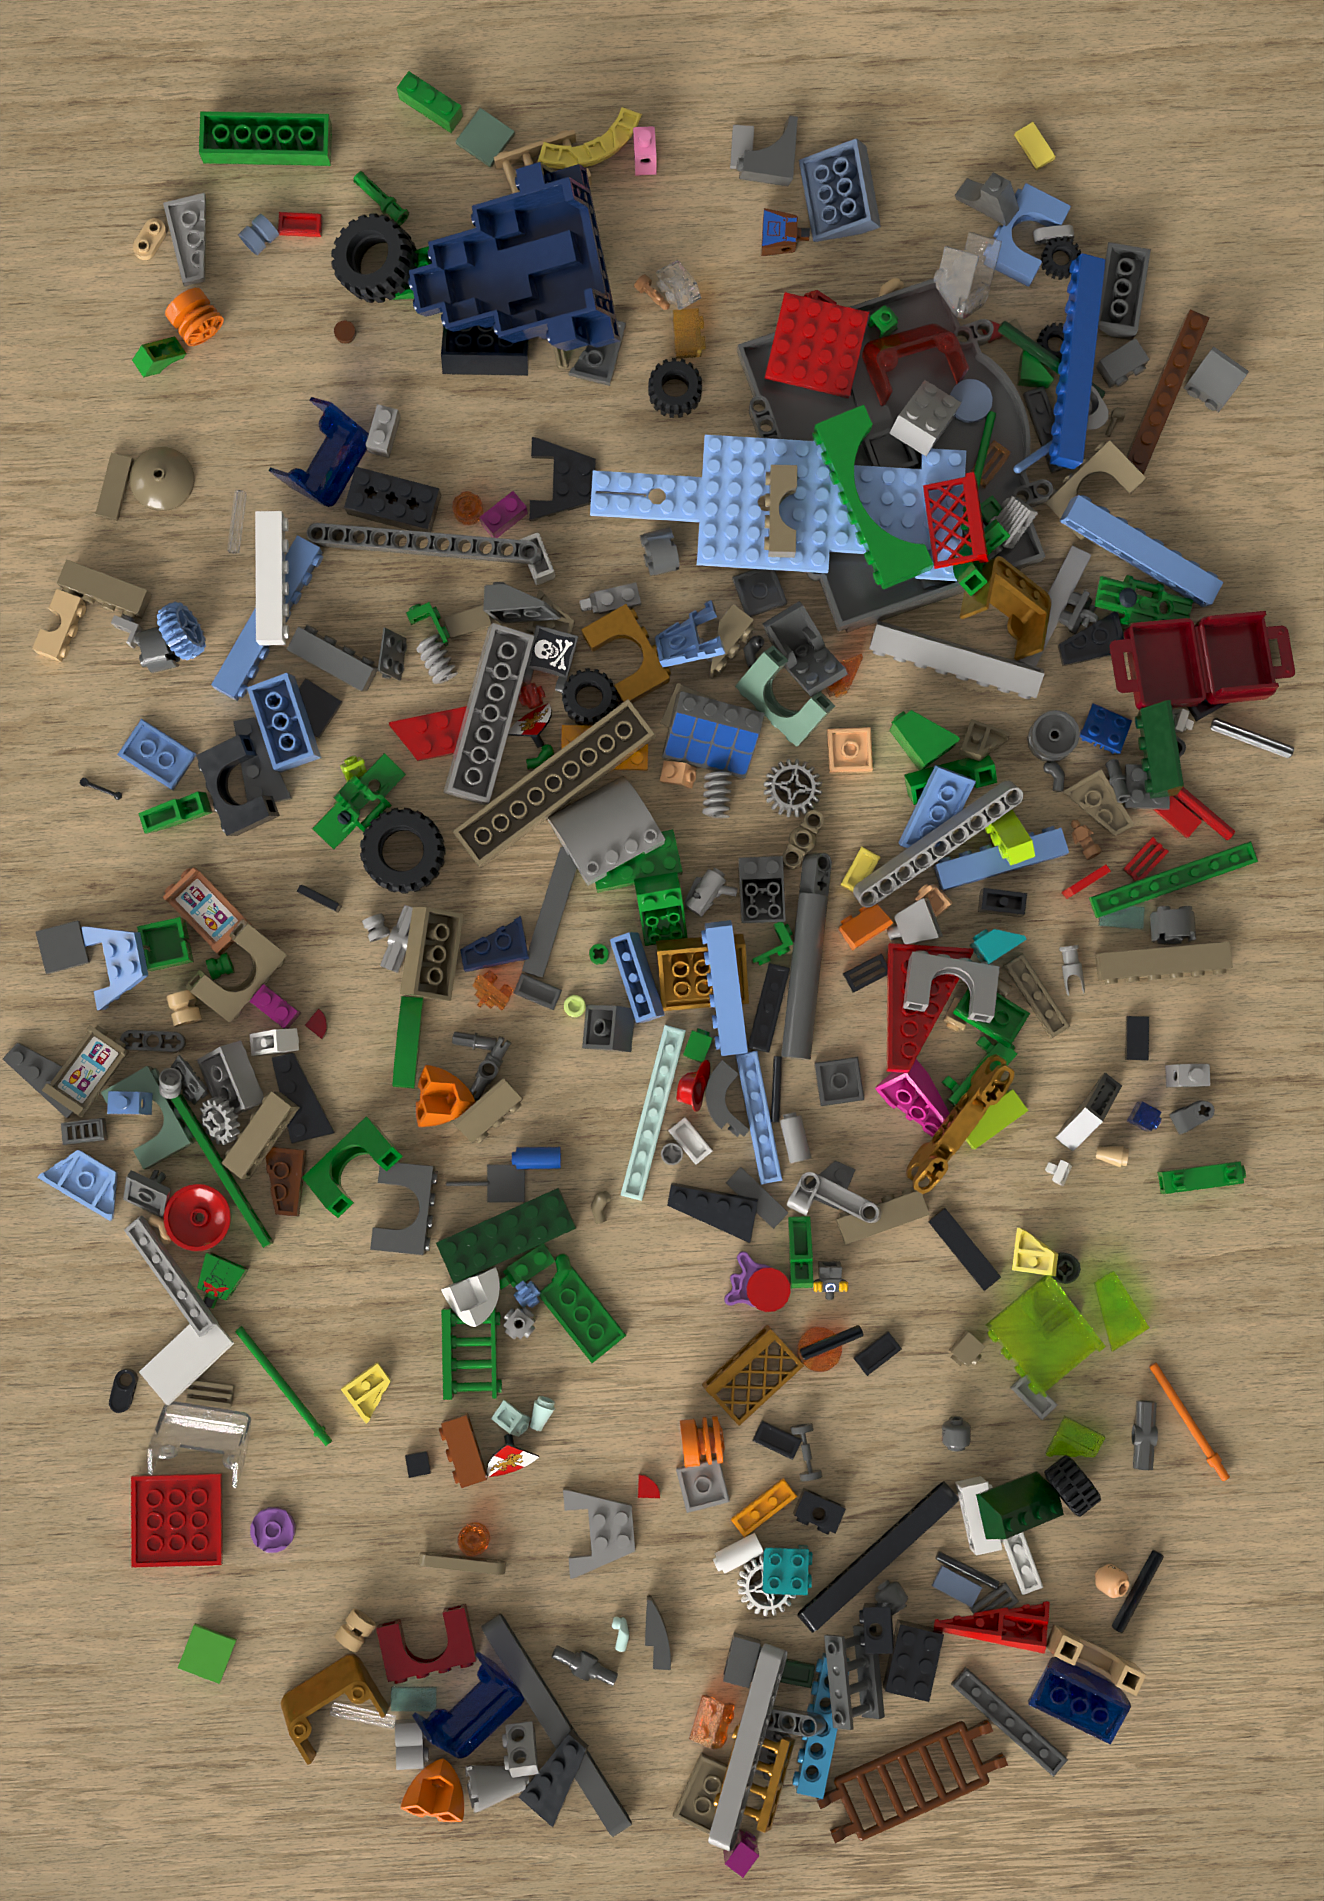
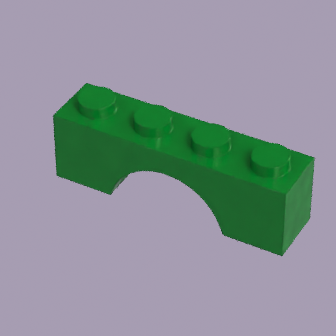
M990 755L981 761L967 757L938 765L974 779L976 782L973 787L975 788L998 783L995 763ZM934 767L904 774L907 794L913 805H917Z

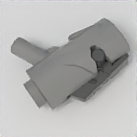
M716 868L713 870L708 869L703 877L695 878L684 901L685 907L702 917L714 904L713 900L715 897L717 898L721 894L736 897L738 888L724 886L726 880L723 877L725 874Z

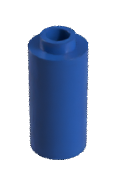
M516 1147V1152H512V1165H516V1169H561V1147Z

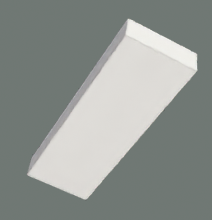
M1024 1532L1004 1539L1003 1545L1021 1594L1024 1595L1043 1588Z

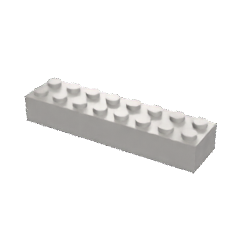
M495 623L488 627L443 793L482 805L490 802L534 640L533 635Z

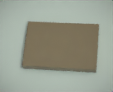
M701 1752L673 1813V1817L710 1835L716 1809L714 1800L717 1793L721 1791L728 1765Z

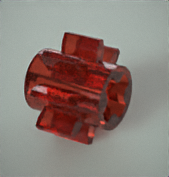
M530 683L520 689L522 694H519L518 697L522 706L527 705L528 709H534L543 704L542 698L546 696L542 686L537 687L535 683Z

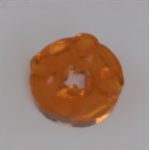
M818 1326L808 1329L801 1336L797 1344V1353L800 1361L808 1369L824 1372L838 1364L842 1354V1346L808 1360H804L800 1353L801 1348L835 1335L833 1331Z

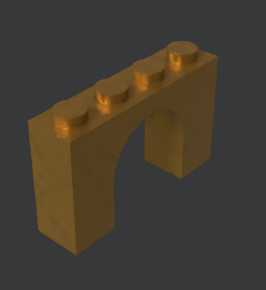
M627 604L581 629V633L592 652L617 639H627L638 645L643 654L642 665L634 674L614 685L622 703L628 699L631 703H634L669 683L671 671L669 667H662L659 662L657 647L655 644L650 645L647 639L650 637L644 626H639L636 621L639 619L633 607L629 609Z

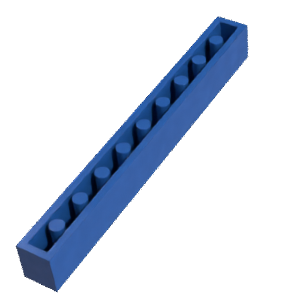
M1084 253L1071 262L1069 269L1071 281L1067 287V292L1069 293V299L1065 306L1067 317L1063 326V333H1065L1064 341L1060 349L1062 361L1058 367V373L1060 374L1056 387V394L1058 396L1053 410L1055 415V423L1051 429L1053 440L1049 448L1050 464L1075 469L1082 464L1084 458L1106 260Z

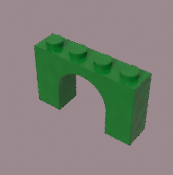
M367 1116L302 1177L324 1207L337 1218L354 1204L341 1185L342 1172L352 1159L364 1154L370 1155L387 1172L403 1157L380 1128Z

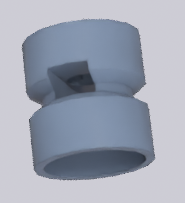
M259 214L252 221V226H246L238 236L255 255H258L266 248V242L271 243L279 236V233L265 216Z

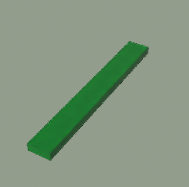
M1250 841L1089 897L1095 917L1099 918L1256 863L1258 859Z
M179 1094L176 1098H172L171 1100L261 1246L266 1248L273 1244L272 1238L233 1175L222 1164L223 1159L208 1135H206L205 1130L184 1096Z

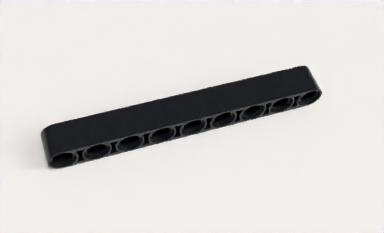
M945 1481L938 1484L798 1612V1618L812 1633L817 1631L946 1514L960 1498Z

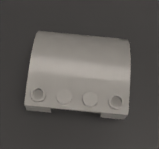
M624 776L617 778L547 818L567 855L570 854L587 886L607 876V872L643 852L647 854L665 842L664 836L647 807Z

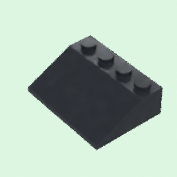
M443 325L441 347L442 374L528 376L530 339L512 343L498 337L493 326L484 328L476 325L453 332L446 329Z

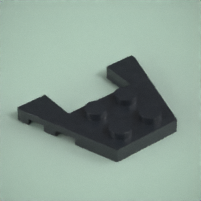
M532 437L531 457L535 459H554L553 500H530L529 520L536 521L545 516L550 517L562 511H570L590 505L593 470L596 471V459Z

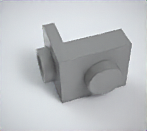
M114 615L111 624L117 629L130 633L126 643L135 649L137 645L135 634L140 633L143 629L139 624L134 623V619L126 615L118 617Z

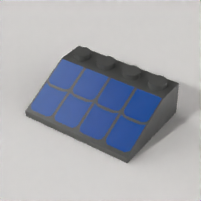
M680 691L676 694L662 758L716 772H730L732 776L745 779L760 735L765 713Z

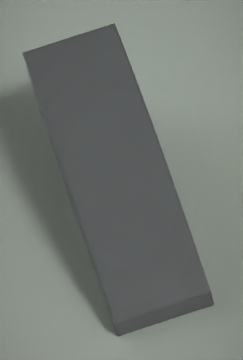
M647 1596L645 1646H654L653 1669L671 1670V1653L666 1626L652 1596Z

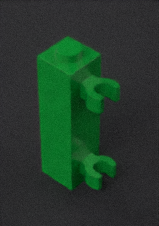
M984 1036L980 1037L976 1044L987 1052L986 1055L959 1085L949 1075L945 1077L941 1083L952 1091L947 1100L953 1106H956L961 1097L972 1086V1076L988 1057L997 1054L1006 1060V1065L1008 1066L1017 1055L1014 1051L1015 1046L1012 1044L1008 1048L998 1041L992 1045ZM993 1061L990 1064V1070L993 1071L998 1065H1001L1000 1061Z
M1241 1161L1157 1172L1161 1194L1244 1184V1178H1246L1245 1167L1241 1165Z

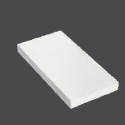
M189 1324L139 1373L166 1405H170L223 1355L234 1342L219 1324H216L201 1337L197 1335Z

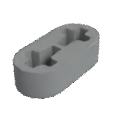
M1072 225L1042 227L1033 231L1034 243L1037 245L1048 244L1051 239L1055 241L1056 237H1060V240L1063 239V236L1067 237L1066 241L1075 238Z

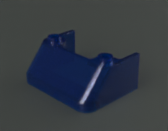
M311 397L309 401L323 411L319 420V429L326 438L306 472L299 468H293L287 473L271 467L269 472L298 493L320 505L332 507L338 501L353 475L355 467L358 466L367 450L366 442L369 433L332 402Z
M480 1652L475 1654L482 1664L477 1672L480 1682L450 1711L446 1709L434 1710L427 1719L416 1712L412 1715L428 1742L458 1759L469 1756L525 1700L517 1685L494 1661Z

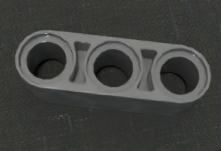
M773 1706L771 1713L773 1715V1723L769 1720L767 1730L812 1737L824 1732L826 1721L818 1713ZM790 1716H791V1717L793 1718V1720H794V1726H791V1725H790V1722H789V1717H790ZM810 1720L815 1724L814 1730L810 1727Z

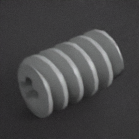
M439 634L424 639L416 649L421 654V660L426 661L424 664L425 668L430 669L428 671L429 676H434L432 679L434 684L444 683L458 674L457 672H451L455 665H447L452 660L451 657H443L448 652L447 649H439L444 643H436V640L440 637Z
M717 771L704 776V779L709 781L704 784V788L708 790L703 793V796L707 798L703 801V805L708 807L702 810L704 815L712 818L730 817L724 814V811L730 810V807L725 806L724 803L731 801V799L725 797V794L731 793V790L726 789L725 786L732 784L731 781L726 780V777L732 776V773Z

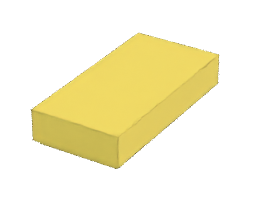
M1034 122L1015 132V138L1036 170L1055 160L1056 156Z
M861 847L840 885L853 892L857 883L872 874L880 856Z

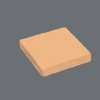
M871 727L827 729L829 773L873 771Z

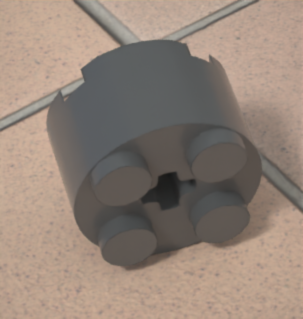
M670 527L640 535L641 545L645 550L643 558L650 576L679 570L678 551L673 540H671L674 536Z
M159 626L135 634L136 643L141 650V655H139L140 663L143 668L147 667L151 673L179 667V664L176 662L180 661V657H177L175 652L170 650L165 639L162 638Z
M1170 906L1157 907V911L1150 914L1151 941L1153 943L1157 940V944L1170 945L1181 944V940L1188 938V942L1196 940L1195 913L1192 911V906H1181L1179 909H1171Z

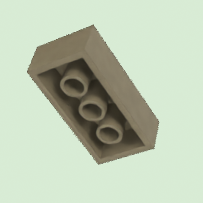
M413 907L400 994L451 1001L464 914L431 907Z

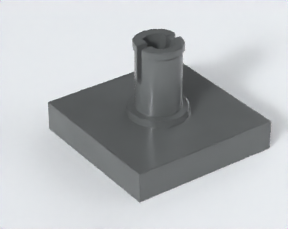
M131 1170L126 1177L123 1200L163 1218L171 1193L170 1188L162 1185L166 1175L161 1172L158 1176L159 1170H154L151 1177L147 1178Z

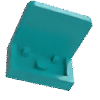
M798 1545V1548L767 1547L764 1549L762 1589L765 1594L808 1595V1588L812 1587V1574H808V1566L812 1565L813 1554L812 1551H809L807 1545Z

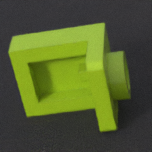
M356 755L346 758L344 760L345 763L340 765L347 782L354 775L359 778L367 771L364 759L360 756L356 757Z

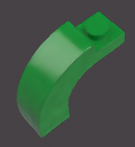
M994 519L984 528L988 556L1010 537L1009 533L997 519ZM966 544L958 552L963 557L973 555L972 548ZM979 561L953 565V573L956 580L970 596L988 582L982 573L984 563Z

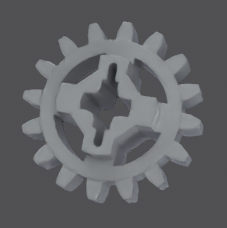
M216 1096L203 1102L204 1107L200 1108L203 1113L200 1115L203 1121L201 1125L206 1127L205 1133L206 1135H211V1141L216 1140L218 1145L221 1143L225 1145L237 1139L236 1135L240 1133L237 1127L240 1126V1123L237 1122L238 1115L233 1113L235 1108H230L229 1101L224 1102L223 1097L217 1098Z

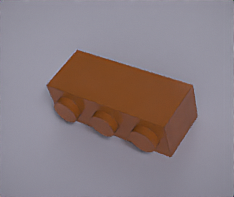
M466 1413L443 1421L439 1432L442 1441H447L449 1449H446L448 1461L453 1462L455 1470L452 1471L455 1483H460L461 1488L486 1481L488 1474L469 1414Z

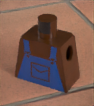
M764 208L761 256L794 253L797 241H809L810 228L797 227V215Z

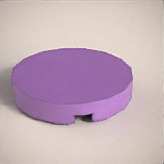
M268 1507L261 1510L254 1517L250 1526V1535L253 1543L267 1553H277L284 1550L293 1541L295 1536L293 1517L286 1510L279 1507Z

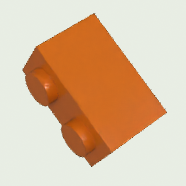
M878 904L867 908L862 907L859 909L861 914L854 918L850 915L841 921L842 926L839 927V931L852 951L893 924L892 920Z

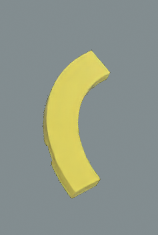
M621 107L617 119L605 134L580 146L571 147V145L563 146L543 142L538 162L543 163L549 168L564 169L577 164L583 167L598 164L613 156L629 141L633 135V128L638 126L642 114Z

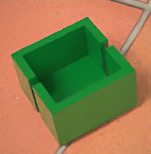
M178 917L137 926L143 947H150V951L144 950L148 971L152 972L194 962L191 945L185 941L189 939L185 919Z

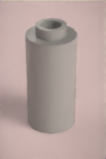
M796 1112L783 1115L784 1119L780 1120L790 1163L811 1159L801 1115L797 1116Z

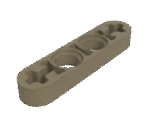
M420 1552L418 1564L425 1567L503 1575L506 1570V1562L497 1559L434 1552Z

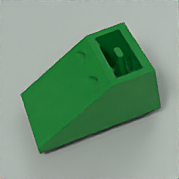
M677 872L634 879L645 946L655 945L656 941L688 938Z

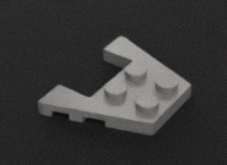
M563 1489L565 1511L588 1509L592 1555L569 1557L570 1579L635 1552L631 1504Z

